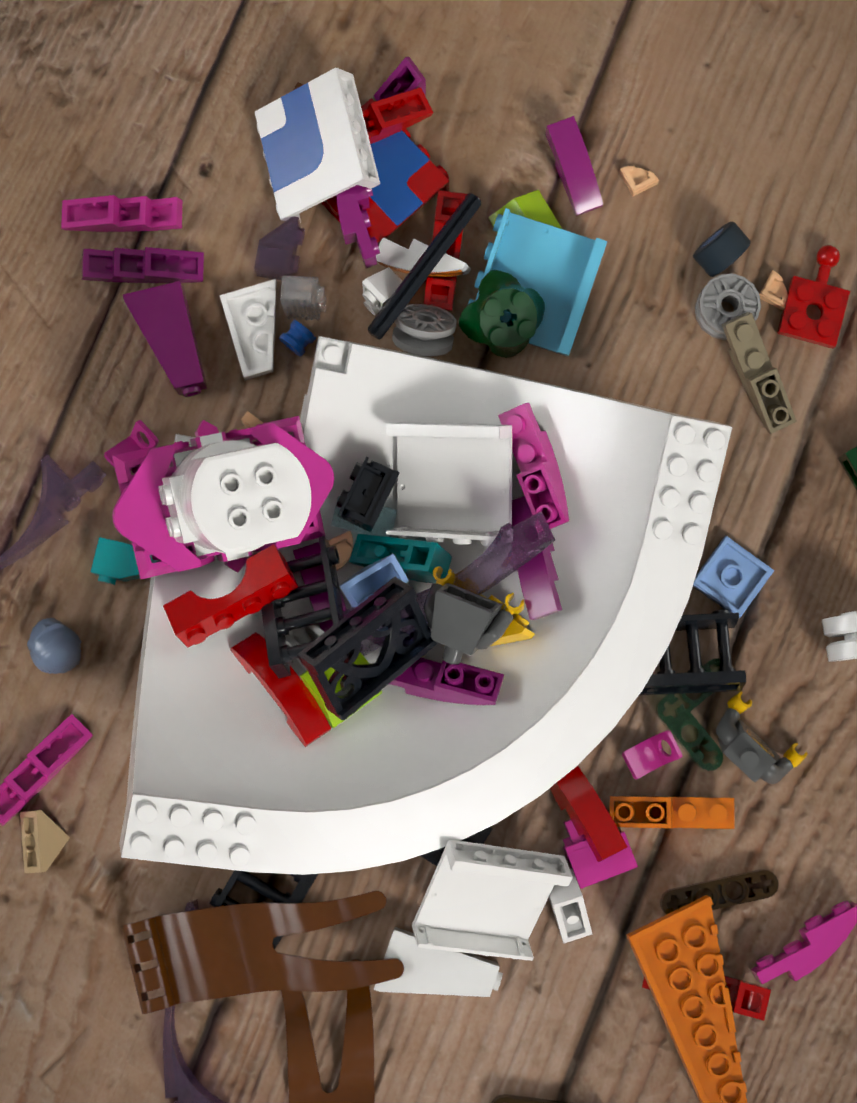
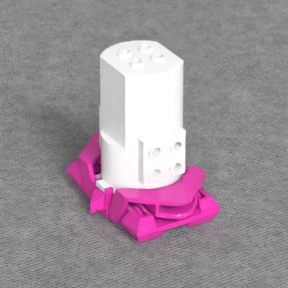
M299 416L258 424L256 427L230 430L228 433H219L217 427L202 420L195 431L196 438L190 439L192 447H189L188 441L174 442L172 445L158 448L150 447L112 456L121 494L114 506L112 519L117 531L132 542L140 579L202 567L215 561V555L218 561L224 562L227 567L238 573L245 565L247 557L253 555L252 552L262 551L273 544L279 549L317 539L321 536L326 537L320 508L333 487L334 472L327 460L306 446ZM135 465H140V466L131 468V469H132V473H135L134 475H131L130 467H131V466H135Z

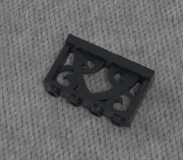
M396 577L392 578L297 654L322 696L327 710L341 720H345L354 714L361 706L438 644V642L433 641L431 638V630L416 600L418 596L414 588ZM404 608L408 617L401 619L400 611ZM408 625L414 628V631L410 634L400 631L401 628ZM370 635L377 638L385 637L382 649L375 663L365 665L353 664L359 655L362 641ZM331 667L336 671L328 681L324 672ZM342 677L340 682L341 690L336 694V685Z

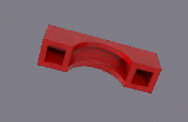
M273 544L246 559L245 575L240 584L231 593L220 598L207 599L196 595L190 590L164 604L163 607L175 635L188 648L202 643L208 636L219 630L231 627L234 622L246 615L258 612L266 604L287 596L290 591L298 587V584L284 556Z

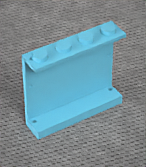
M505 208L504 214H498L493 231L498 232L494 244L489 242L485 251L484 259L488 260L485 272L479 271L474 287L479 288L481 280L491 270H500L515 277L522 287L537 291L543 298L545 310L543 320L536 329L534 336L530 338L529 344L569 357L607 241L599 238L593 240L511 213L510 209ZM478 290L476 299H475V300L470 299L468 304H470V303H472V302H474V301H476V300L478 299V297H479V290ZM505 310L503 311L504 315L500 316V320L507 323L509 318H511V313Z

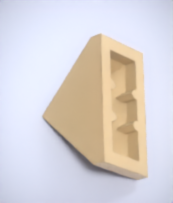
M42 810L20 812L24 873L46 872L70 837Z

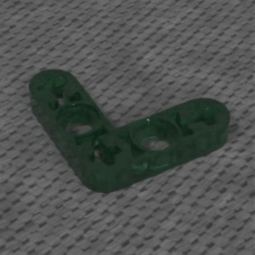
M720 659L709 660L702 665V669H705L706 672H712L710 666H720ZM714 692L701 693L700 697L696 700L689 699L686 694H679L681 700L688 704L689 707L685 709L683 704L679 705L674 710L676 713L675 717L671 715L664 716L663 712L666 709L664 704L667 702V704L671 705L679 699L674 694L665 695L656 705V715L667 730L671 731L676 741L700 769L705 771L718 769L724 759L723 752L691 713L695 707ZM686 725H692L697 730L698 735L693 742H686L681 736L682 728ZM703 738L707 741L706 744L702 745L707 752L714 751L716 754L713 757L715 761L713 765L702 762L705 756L700 749H696L695 753L691 750L692 747L700 744Z

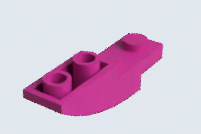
M524 403L498 415L502 425H512V452L521 471L516 476L539 532L542 533L569 522L566 495L558 463L547 432L540 431L530 403Z
M846 900L834 905L831 908L832 913L824 917L816 915L804 922L805 927L799 929L804 942L801 943L800 940L793 941L783 947L785 952L775 957L769 954L756 961L757 966L751 969L756 981L764 984L785 972L789 978L797 981L819 967L841 946L856 925L857 903H849Z

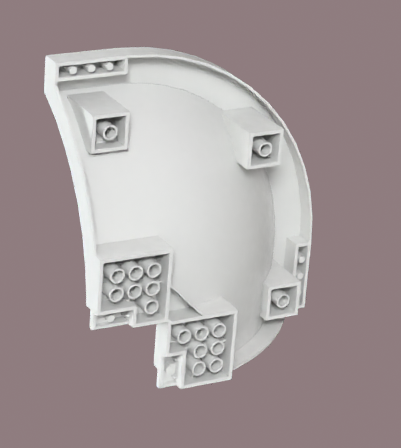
M318 336L308 392L304 396L300 422L306 446L327 460L334 472L333 487L320 508L327 541L347 531L352 533L353 547L358 533L398 538V535H386V530L397 528V480L372 532H368L339 518L338 514L341 508L336 506L343 489L349 492L354 481L349 479L356 463L363 464L366 456L369 457L368 463L375 461L397 471V436H386L387 423L502 425L498 415L524 403H530L540 431L547 432L562 477L568 507L569 522L549 530L555 551L550 553L559 579L554 583L563 610L536 620H530L525 604L524 610L519 615L530 622L527 628L535 633L532 639L489 646L487 649H478L472 655L463 653L460 663L504 674L495 705H467L436 701L406 694L405 688L388 684L382 689V694L305 747L286 723L288 718L253 672L248 674L230 650L231 647L255 632L265 638L261 610L254 614L246 615L234 622L231 627L219 630L208 636L202 643L187 648L175 635L163 607L164 604L190 590L196 595L207 599L220 598L231 593L242 581L246 571V563L237 573L227 567L224 562L218 561L215 555V561L202 567L151 577L136 691L127 804L119 842L121 858L259 873L306 875L356 871L405 861L446 847L449 839L461 841L497 824L541 796L578 766L613 730L642 692L667 650L688 603L702 557L732 427L719 422L679 415L561 386L437 360L431 357ZM175 434L174 442L188 441L189 447H192L190 439L196 437ZM513 452L512 500L525 496L516 476L521 471ZM416 536V540L425 541V537ZM319 538L279 548L278 550L284 556L286 562L295 560L293 550L319 542ZM444 538V542L438 543L452 556L449 569H452L456 577L463 581H466L469 577L483 587L480 592L482 595L489 598L492 594L503 603H505L508 594L514 593L515 596L509 605L513 608L520 605L524 597L517 571L512 538L500 541L499 546L481 545V540H472V544H453V539ZM348 560L346 565L337 571L339 585L364 567L352 564ZM300 571L292 573L298 587L303 586L304 583ZM408 579L407 584L414 588L418 596L416 600L426 619L423 606L432 583ZM340 588L347 611L350 613L353 608ZM309 597L285 603V607L281 608L282 616L286 615L293 608L301 614L313 612ZM403 608L400 611L401 619L408 617L405 609ZM408 625L401 628L400 631L410 634L414 631V628ZM370 635L361 642L360 652L370 664L376 662L385 637L377 638ZM438 643L421 658L442 663L445 645ZM293 659V663H290V666L299 677L307 671L296 659Z

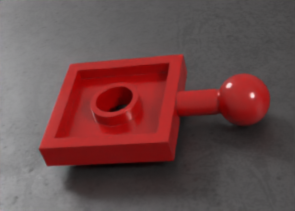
M825 245L818 250L816 260L820 265L816 281L798 276L791 278L787 293L788 297L777 334L834 349L837 345L850 291L827 285L831 268L835 267L840 260V252L835 246ZM807 306H817L821 311L820 318L817 320L809 318L806 313Z

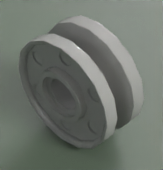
M733 273L721 274L711 279L698 295L695 304L696 320L702 330L711 337L721 340H727L721 324L746 312L752 313L756 321L761 309L760 295L754 284L745 277ZM721 302L732 304L734 312H726L722 308Z
M426 304L406 305L394 321L396 327L393 330L392 341L401 350L420 356H439L452 350L454 342L452 334L455 332L457 320L447 310Z

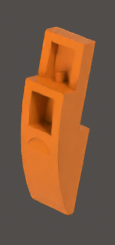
M610 796V816L617 827L735 829V798Z

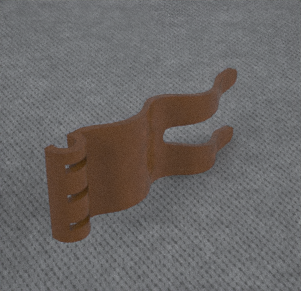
M372 891L322 902L235 904L164 914L122 925L142 1014H147L176 1004L278 990L309 992L341 991L397 979L404 972V965L397 958L360 961L322 960L276 952L272 945L273 939L277 936L315 931L381 910L386 906V896L381 891ZM150 930L151 938L135 942L133 934ZM157 959L158 966L146 970L141 969L140 963ZM164 988L165 995L148 999L147 992Z
M370 986L347 990L346 1022L338 1088L331 1093L324 1092L322 1089L303 992L281 990L286 1020L289 1103H375L374 1028Z

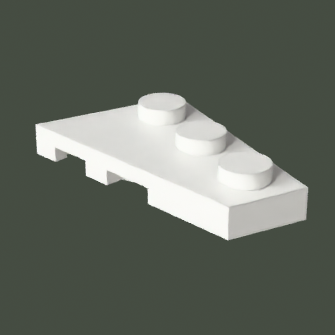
M276 279L219 295L245 380L273 372Z

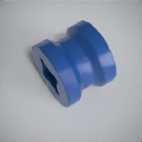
M293 320L289 331L282 333L279 339L293 353L301 357L305 353V347L313 343L316 337L300 322Z

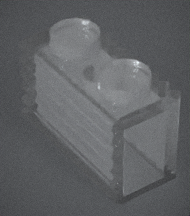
M282 275L280 301L286 318L288 320L291 317L294 320L296 318L299 320L302 318L307 320L309 318L311 321L313 319L317 321L321 319V312H326L327 295H325V286H320L318 277Z

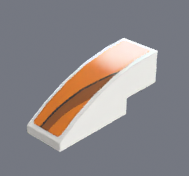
M382 238L379 244L380 254L376 255V260L379 265L408 274L428 248V245L413 239L409 249L388 239ZM445 253L428 277L469 274L471 268L465 262Z

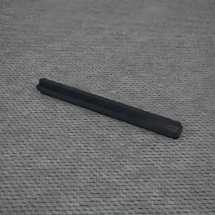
M473 193L467 194L369 325L368 332L370 335L378 340L383 338L479 209L481 199Z

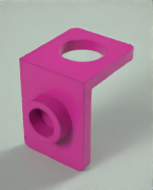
M138 420L134 425L131 435L106 451L104 457L114 467L113 455L157 447L159 440L141 420ZM140 431L146 435V437L149 440V444L144 442L140 435ZM139 465L131 466V467H130V471H132L131 468L137 467V466H139Z
M670 730L654 735L622 752V756L634 779H639L655 769L683 757ZM662 740H665L670 745L671 755L663 750Z

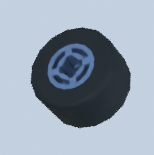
M729 222L705 240L694 252L693 258L709 276L714 277L733 264L748 249L751 241L735 222Z

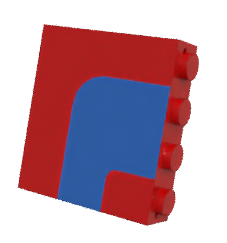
M372 98L361 106L362 110L367 109L369 104L375 101ZM407 129L370 144L380 185L372 188L373 196L369 197L370 208H366L371 227H368L367 231L370 238H376L378 246L382 238L386 239L433 198L438 193V190L449 191L450 181L448 179L450 177L447 171L441 165L436 167L431 162L427 150L421 144L417 146L410 139L411 135ZM337 195L321 202V204L340 223Z

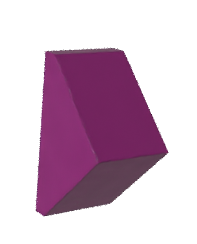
M408 56L403 59L373 96L378 101L420 87L426 96V79Z

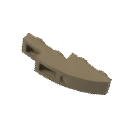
M746 312L721 324L731 348L728 352L734 367L768 433L772 434L797 422L778 370L772 367L752 313Z

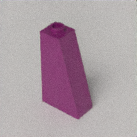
M177 281L123 294L125 304L179 395L183 394L184 397H191L200 394L201 390L207 389L185 290L181 282Z

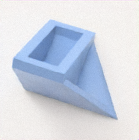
M391 554L362 568L339 585L351 607L355 609L392 578L396 577L405 583H408L409 580L394 554Z

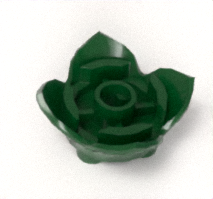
M491 270L480 282L478 299L468 304L462 311L458 326L469 339L488 345L491 352L495 355L511 358L525 349L530 338L534 336L536 329L543 320L545 303L537 291L522 287L511 274L500 270ZM505 310L511 313V318H509L507 323L500 320V316L504 315L503 311Z

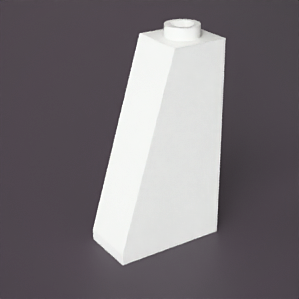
M395 927L384 959L397 958L401 960L404 965V972L397 979L375 984L374 990L395 993L490 997L492 989L498 991L503 973L499 972V963L471 953L417 947L414 933Z

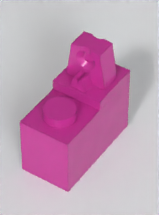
M571 819L564 821L569 837L562 839L564 843L563 849L580 889L638 867L624 831L619 832L628 847L598 862L584 834L579 836Z

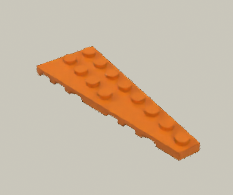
M705 895L626 934L700 1103H747V1088L741 1071L740 1062L742 1061L740 1052L737 1049L735 1022L729 989L726 986L722 966L724 961L722 954H720L717 938L718 928L714 922L712 911L713 902L710 896Z

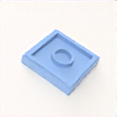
M725 535L696 574L693 587L730 613H739L740 618L774 570Z

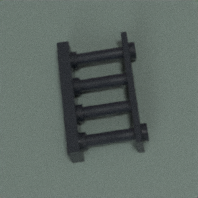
M325 536L318 537L320 553L287 562L292 573L323 565L325 580L299 586L290 591L287 596L276 599L261 609L269 667L279 679L291 676L290 663H293V659L298 658L297 654L313 642L310 641L290 647L289 644H286L285 635H289V631L332 620L333 625H335L345 617L336 564L340 563L339 554L336 546H330ZM328 592L330 607L287 619L282 616L281 608L285 607V603Z
M716 610L711 614L682 615L675 631L686 630L690 670L687 673H675L672 670L669 644L659 661L660 671L657 674L651 675L639 695L742 691L746 684L745 670L736 671V668L732 665L728 628H735L739 620V613H730L728 610ZM716 629L720 669L716 672H706L705 669H702L698 630Z
M234 870L223 890L218 888L209 904L214 907L240 904L229 897L237 881L273 902L302 903L318 874H289L294 877L293 881L298 884L292 894L289 892L285 894L249 872ZM277 936L273 939L272 945L274 949L277 948L283 936Z

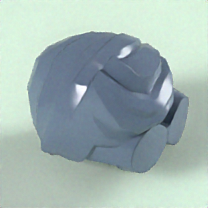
M55 618L43 619L33 627L27 646L33 663L40 671L49 674L66 673L79 664L81 660V640L73 630Z

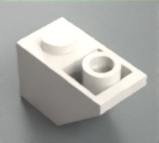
M389 267L366 278L362 282V295L366 300L364 305L375 316L402 282Z

